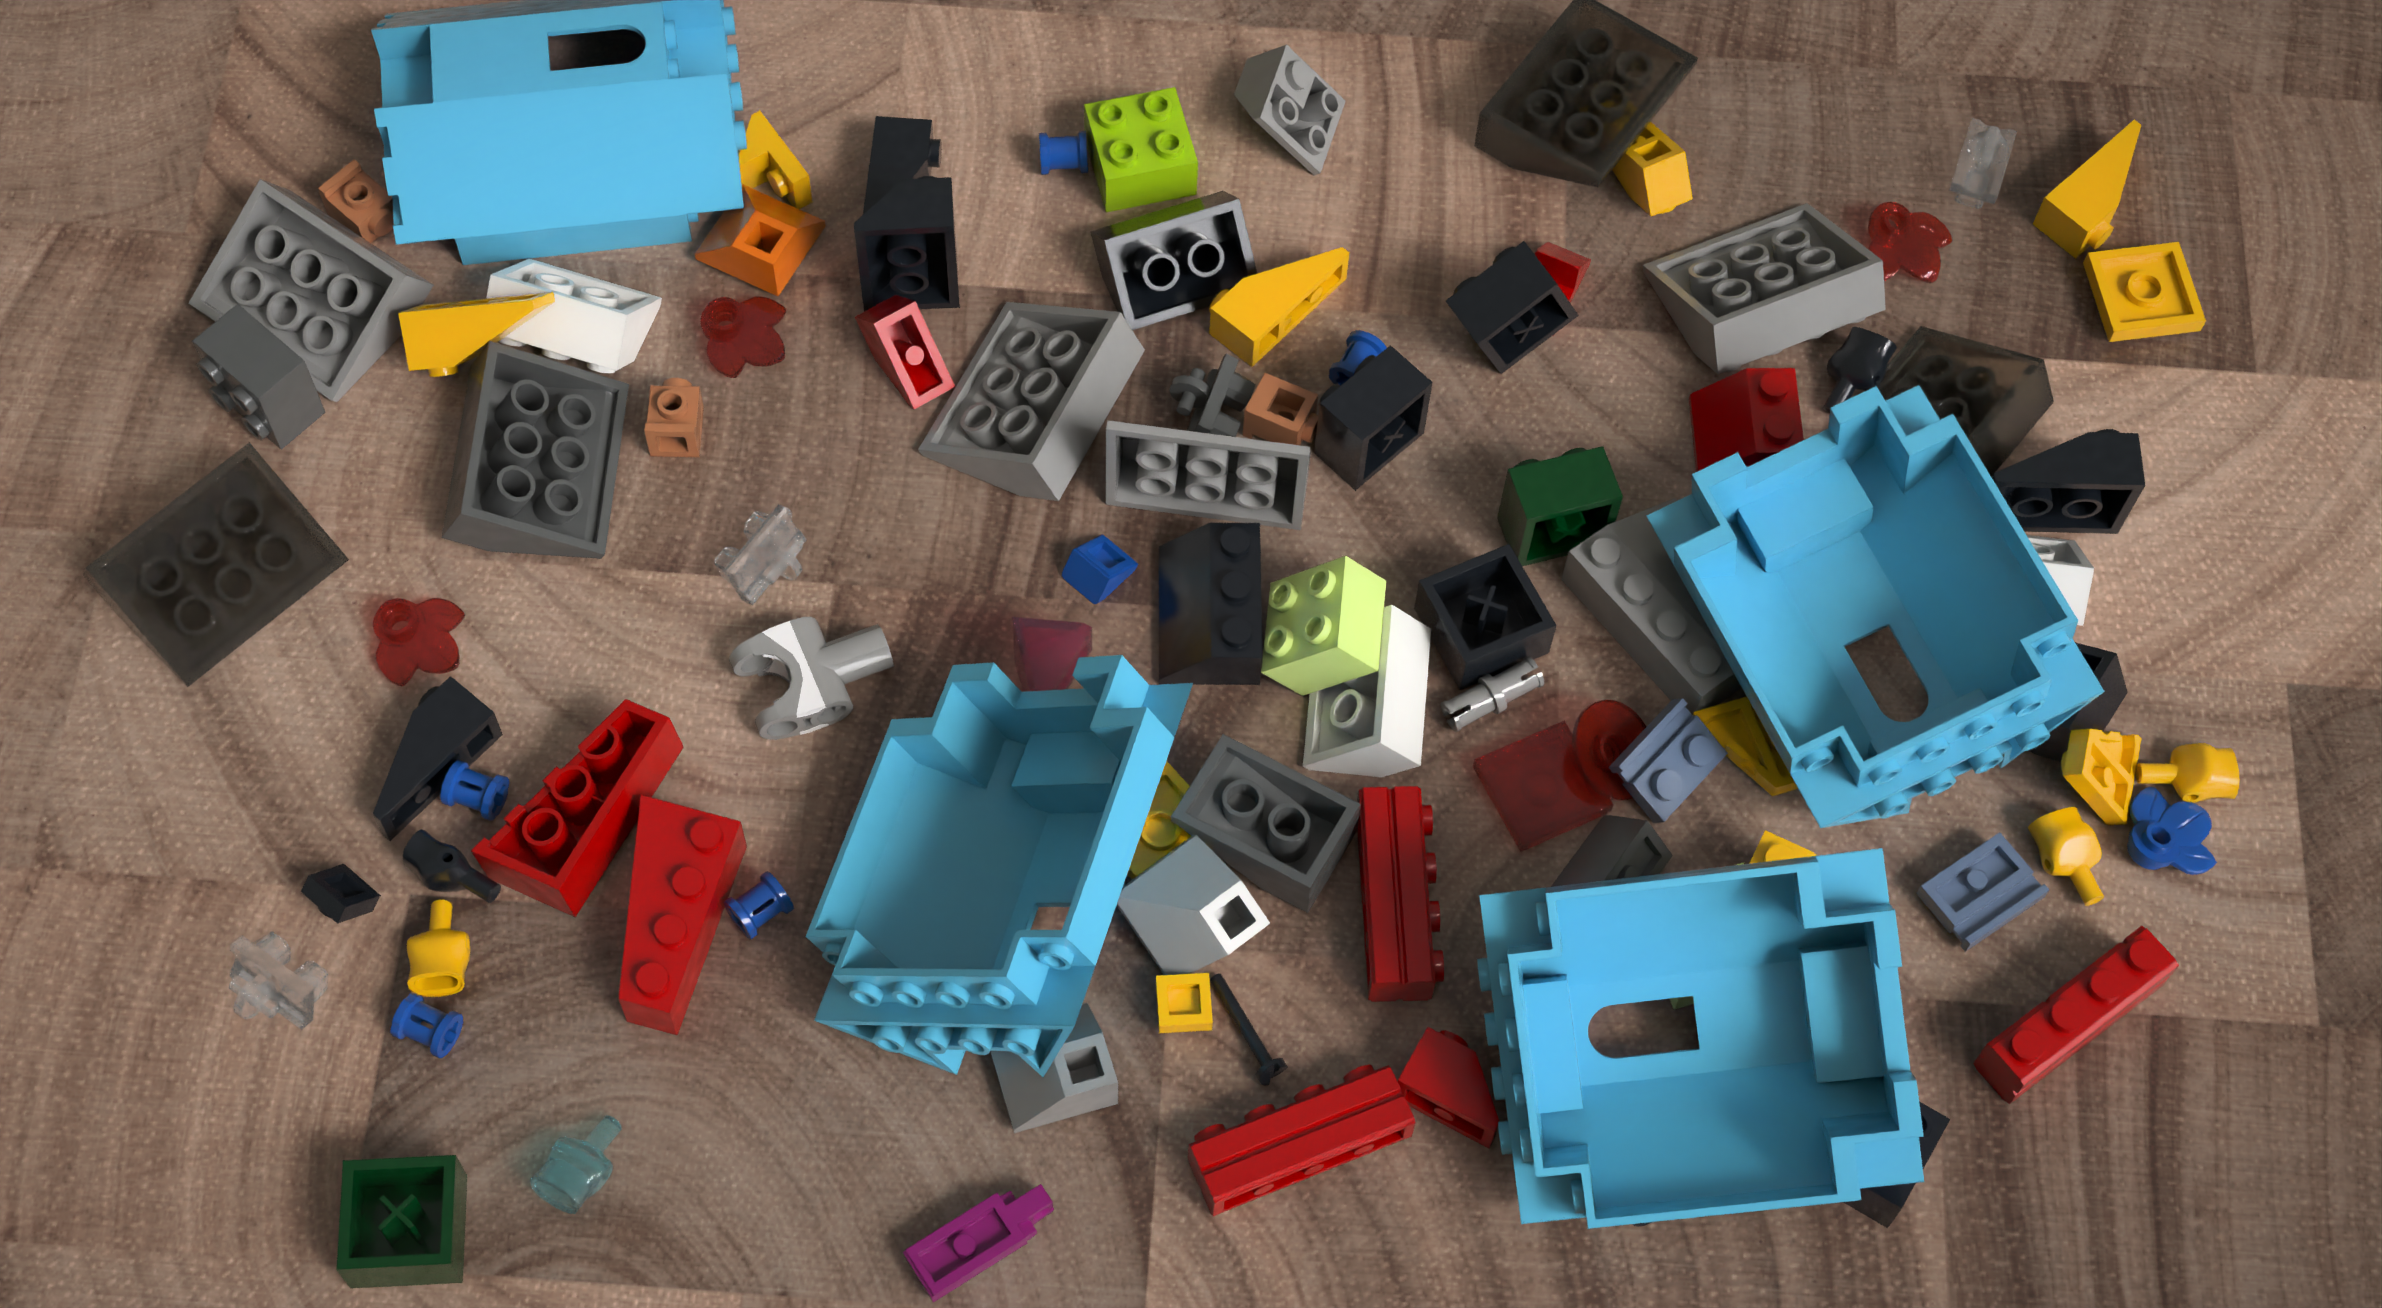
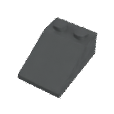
M1222 734L1171 815V821L1191 836L1197 835L1217 856L1262 890L1308 913L1358 831L1361 804Z

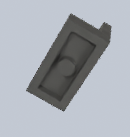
M1604 815L1551 887L1660 874L1673 855L1647 820Z

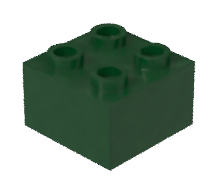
M1601 446L1588 450L1585 448H1574L1559 457L1542 461L1528 459L1508 469L1497 519L1506 543L1510 544L1522 567L1568 556L1571 549L1608 524L1616 522L1623 495L1604 447Z
M457 1156L343 1160L336 1270L350 1289L463 1283L467 1174Z

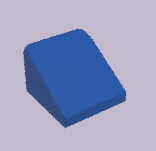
M1100 535L1072 550L1062 571V577L1093 604H1098L1136 570L1138 563L1106 536Z

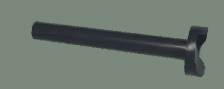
M1218 973L1211 977L1210 981L1261 1065L1255 1074L1261 1085H1269L1271 1078L1279 1075L1288 1067L1283 1058H1271L1222 974Z

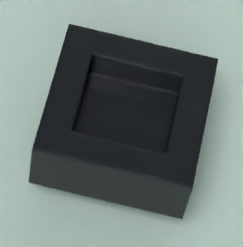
M345 864L308 875L301 890L307 898L318 906L322 914L333 919L337 924L373 912L381 896Z

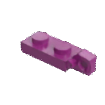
M1042 1184L1017 1199L1011 1191L1001 1196L995 1193L905 1249L903 1252L904 1258L934 1303L1026 1245L1027 1241L1037 1234V1230L1033 1225L1054 1211L1053 1201Z

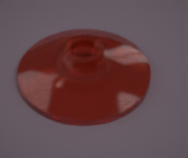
M1601 700L1592 703L1579 714L1573 728L1572 749L1579 772L1595 792L1613 801H1626L1633 799V797L1623 786L1624 781L1617 773H1612L1608 767L1647 726L1634 710L1615 700Z

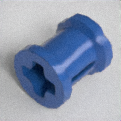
M1079 131L1077 136L1048 137L1047 133H1039L1041 175H1048L1050 170L1079 169L1081 173H1088L1086 131Z
M1361 330L1352 331L1346 340L1348 348L1341 360L1333 363L1329 369L1328 376L1332 383L1344 384L1354 375L1356 368L1366 357L1370 355L1376 357L1387 348L1385 344L1371 333Z
M457 760L452 764L445 776L440 800L442 804L454 806L458 803L480 811L482 818L493 821L500 814L506 802L509 779L499 774L493 778L470 770L468 763Z
M768 871L760 876L761 882L737 899L729 897L723 902L733 922L749 940L758 935L757 929L777 914L780 912L788 914L794 909V905L782 885Z
M411 992L397 1008L392 1019L390 1033L397 1039L408 1037L429 1047L433 1056L443 1058L453 1048L461 1033L463 1016L456 1011H451L447 1014L424 1003L422 995ZM421 1022L433 1025V1028L429 1029L421 1025Z

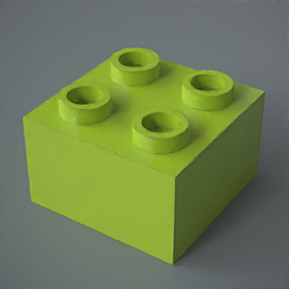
M1175 87L1084 104V131H1086L1087 149L1106 213L1197 195L1198 160Z

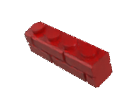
M1395 786L1392 789L1387 787H1363L1358 790L1357 802L1361 804L1357 834L1368 1000L1371 1002H1391L1398 999L1403 1001H1427L1432 999L1436 982L1444 981L1443 951L1433 950L1432 933L1440 932L1439 901H1429L1428 884H1436L1435 852H1426L1425 836H1432L1433 833L1431 804L1422 805L1421 788L1418 786Z
M2140 926L2127 936L2122 943L2119 942L2051 994L2045 1002L2042 1001L1987 1043L1973 1063L1976 1070L2004 1101L2011 1104L2161 988L2179 964L2147 928Z
M1370 1064L1363 1065L1347 1073L1343 1077L1344 1083L1327 1090H1325L1322 1084H1316L1297 1093L1294 1096V1103L1279 1109H1275L1273 1104L1262 1105L1248 1112L1244 1116L1245 1122L1228 1129H1225L1224 1124H1215L1199 1131L1194 1136L1195 1142L1188 1144V1161L1211 1215L1216 1216L1412 1137L1416 1123L1405 1096L1401 1093V1088L1391 1067L1387 1065L1374 1070Z

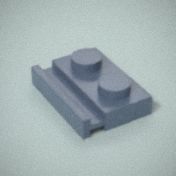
M1684 698L1672 699L1608 767L1612 773H1617L1624 781L1623 786L1653 823L1665 822L1728 754L1697 715L1693 716L1685 707L1688 703Z
M1999 832L1922 884L1916 894L1950 934L1953 932L1962 942L1961 948L1966 952L2045 898L2049 888L2045 884L2041 886L2032 875L2034 871Z

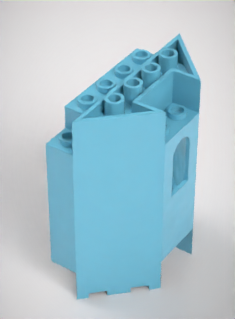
M519 0L387 13L385 19H381L377 23V27L371 29L380 57L382 108H374L376 125L384 144V157H382L388 196H392L393 229L396 245L455 239L462 264L472 265L691 242L690 222H699L698 213L744 208L738 150L747 149L744 120L735 121V111H743V100L740 82L732 83L731 73H738L740 70L736 44L728 45L727 40L728 35H736L733 7H724V0ZM627 29L640 34L646 42L643 53L629 63L550 70L549 36Z
M1920 385L1886 401L1877 386L1830 408L1828 429L1749 467H1746L1738 452L1692 474V494L1646 515L1820 828L1878 818L1886 819L1896 815L1909 813L1913 797L1924 792L1928 796L1940 794L1956 783L1955 777L1973 769L1976 774H1979L1996 765H1999L2001 769L2024 751L2041 745L2050 738L2052 730L2105 692L2073 640L2078 619L1955 416L1951 414L1940 420ZM1888 626L1927 692L1928 706L1925 712L1920 717L1909 722L1894 721L1884 715L1846 651V646Z
M1123 655L1078 658L1072 676L1081 684L1083 689L1022 692L994 662L959 664L952 666L932 717L892 719L805 936L823 952L822 956L827 962L835 965L814 1021L872 1042L886 1051L901 1053L956 1075L966 1051L978 1055H987L990 1051H1010L1019 1055L1039 1075L1044 1077L1076 1024L1193 683L1149 685ZM1070 907L1062 930H1031L1038 908Z
M1883 848L1479 895L1487 958L1477 959L1481 992L1492 991L1494 1012L1484 1013L1488 1046H1499L1501 1062L1500 1067H1491L1495 1100L1505 1099L1508 1121L1498 1122L1502 1155L1512 1154L1521 1224L1587 1217L1588 1229L1858 1201L1861 1200L1860 1189L1924 1182L1919 1137H1923L1917 1080L1910 1071L1898 967H1902L1896 912L1889 903ZM1693 996L1699 1048L1609 1057L1598 1052L1590 1042L1588 1036L1590 1020L1603 1007Z

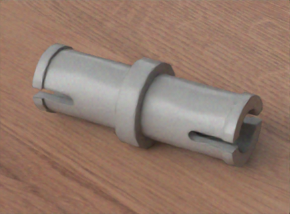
M1528 656L1523 661L1493 677L1490 674L1480 677L1477 680L1478 685L1448 701L1441 702L1440 706L1444 716L1464 708V712L1447 720L1451 729L1458 732L1462 727L1492 711L1495 714H1499L1507 709V703L1537 687L1544 686V678L1541 672L1521 680V676L1538 668V665Z

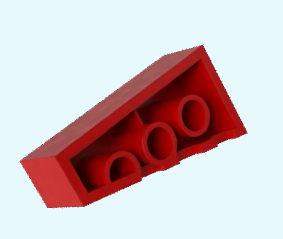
M627 699L578 745L580 752L563 768L559 769L556 766L542 780L545 786L524 806L518 804L503 818L506 824L490 840L484 837L471 850L487 877L576 918L637 822L641 795L652 798L684 748L669 717Z
M641 795L618 998L627 1022L678 1035L725 906L723 902L729 897L747 848L741 821Z

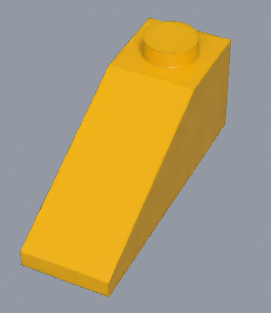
M1618 96L1579 112L1583 125L1628 196L1650 216L1667 213L1676 206L1693 199L1685 151L1623 97Z
M2135 119L2045 196L2035 217L2033 225L2075 259L2090 246L2094 249L2099 248L2114 229L2110 222L2119 205L2141 129V124Z
M1340 247L1245 277L1231 290H1222L1214 298L1209 308V334L1253 367L1346 280L1350 252Z
M547 292L424 304L399 312V321L409 371L428 369L429 377H440L458 373L457 365L476 358L489 341L499 342L554 303V293Z

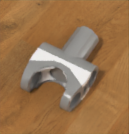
M800 617L771 627L738 645L729 657L732 669L738 676L758 674L760 677L773 675L781 677L790 684L784 695L773 701L774 705L764 709L755 718V725L760 736L770 740L810 733L841 721L853 710V703L845 684L894 667L887 640L878 624L826 642L817 620L813 617Z

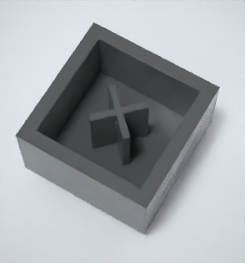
M239 304L235 305L192 340L200 357V361L196 365L203 376L212 384V387L208 390L210 395L225 411L230 412L234 408L243 416L241 418L243 424L258 440L262 441L267 437L282 450L326 413L305 361Z

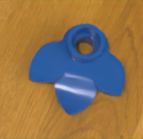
M2147 787L2141 790L2132 800L2129 813L2134 827L2129 832L2127 849L2135 863L2149 870H2157L2171 865L2191 875L2205 873L2214 867L2217 863L2214 856L2201 844L2212 828L2211 818L2204 808L2193 802L2179 801L2170 805L2155 787Z

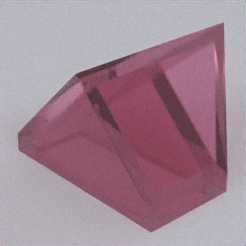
M1012 617L1014 660L1023 692L1068 689L1074 680L1072 674L1078 658L1088 657L1092 651V627L1080 622Z

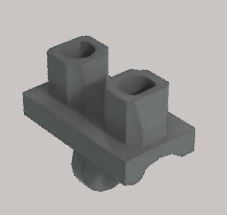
M1226 353L1223 356L1219 369H1212L1206 382H1203L1205 372L1199 368H1193L1190 376L1181 375L1173 379L1169 391L1171 396L1179 402L1176 409L1177 412L1188 416L1192 408H1195L1187 431L1236 437L1241 425L1240 421L1221 412L1220 408L1223 403L1241 412L1247 406L1256 385L1235 372L1239 359Z

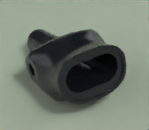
M1852 327L1844 344L1831 356L1827 363L1828 375L1837 383L1823 407L1824 410L1830 413L1831 407L1850 399L1855 390L1867 391L1875 386L1878 387L1885 377L1888 362L1897 349L1895 343L1875 332L1860 327Z
M426 830L417 831L404 848V865L420 878L423 885L430 890L436 892H458L467 889L488 903L493 902L501 891V885L472 868L458 848L436 840Z

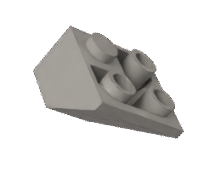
M1287 44L1248 58L1234 96L1253 120L1313 175L1320 174L1346 101Z
M1192 835L1124 885L1117 902V907L1163 975L1190 974L1229 955L1270 924L1242 880L1197 835Z
M1088 1003L1082 1004L1073 1030L1044 1077L1039 1075L1017 1054L1010 1051H990L1014 1134L1118 1104V1080L1103 1032Z

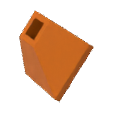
M743 184L744 208L725 210L695 252V259L775 296H779L826 227L825 220Z

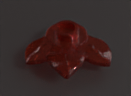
M1896 202L1880 204L1872 211L1869 217L1868 232L1872 242L1868 250L1883 260L1884 281L1894 276L1899 269L1930 284L1936 281L1941 266L1938 249L1944 248L1952 242L1949 230L1939 219L1926 212L1910 213L1906 207ZM1889 219L1897 225L1898 229L1891 226Z
M755 296L741 303L729 297H720L709 302L702 312L700 324L703 334L709 339L706 352L710 363L724 376L736 378L742 372L746 362L753 366L767 367L785 359V347L782 339L773 327L783 319L786 314V308L780 303L762 296ZM722 321L732 322L731 324L726 326L718 325Z
M401 598L391 599L383 603L373 620L374 632L380 641L375 659L381 672L390 682L402 687L410 681L418 668L426 673L443 674L457 669L460 662V653L454 638L449 632L462 622L465 613L454 603L441 598H432L418 604ZM406 621L409 623L402 629L392 630V627L397 622Z

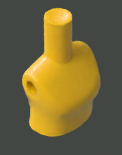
M2206 743L2185 744L2174 748L2171 752L2169 764L2138 763L2136 768L2137 783L2172 784L2179 797L2186 802L2195 803L2211 798L2235 799L2239 790V769L2232 748H2214Z
M2077 808L2059 809L2033 821L2028 826V830L2037 843L2045 872L2053 876H2070L2085 906L2101 901L2104 895L2090 871L2101 859V847L2094 830L2082 820Z
M447 900L432 902L429 931L414 935L407 940V954L410 964L407 985L411 992H416L423 997L453 995L462 991L465 984L464 976L470 957V939L468 933L451 929L453 906Z

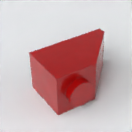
M894 295L855 317L875 361L911 409L915 410L955 387L916 301Z
M1427 1027L1398 1079L1402 1095L1405 1096L1409 1107L1489 1149L1494 1141L1499 1119L1476 1052L1468 1048L1467 1042L1457 1034L1447 1030L1437 1032Z

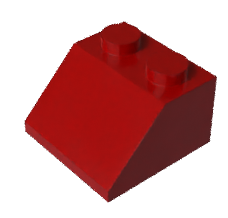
M1746 368L1697 390L1689 396L1696 472L1737 452L1746 467H1749L1804 440L1795 368Z

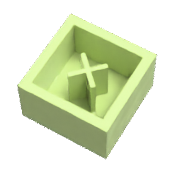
M1344 556L1271 582L1261 673L1304 696L1379 671L1386 580L1349 557Z

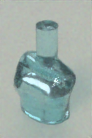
M604 1116L585 1140L567 1136L560 1137L553 1145L545 1164L530 1178L534 1192L555 1208L569 1214H576L583 1203L598 1192L612 1174L613 1164L603 1152L622 1130L619 1121L612 1116Z

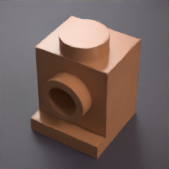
M352 160L318 187L327 215L366 241L372 243L378 237L387 235L393 229L392 196H388V192L367 175L356 160Z
M1264 373L1244 410L1243 436L1252 439L1253 435L1270 442L1300 445L1302 441L1312 443L1317 434L1316 427L1319 416L1316 414L1318 394Z
M669 378L663 382V386H650L647 423H645L644 429L650 456L700 457L704 411L700 387L692 386L689 381L682 378Z

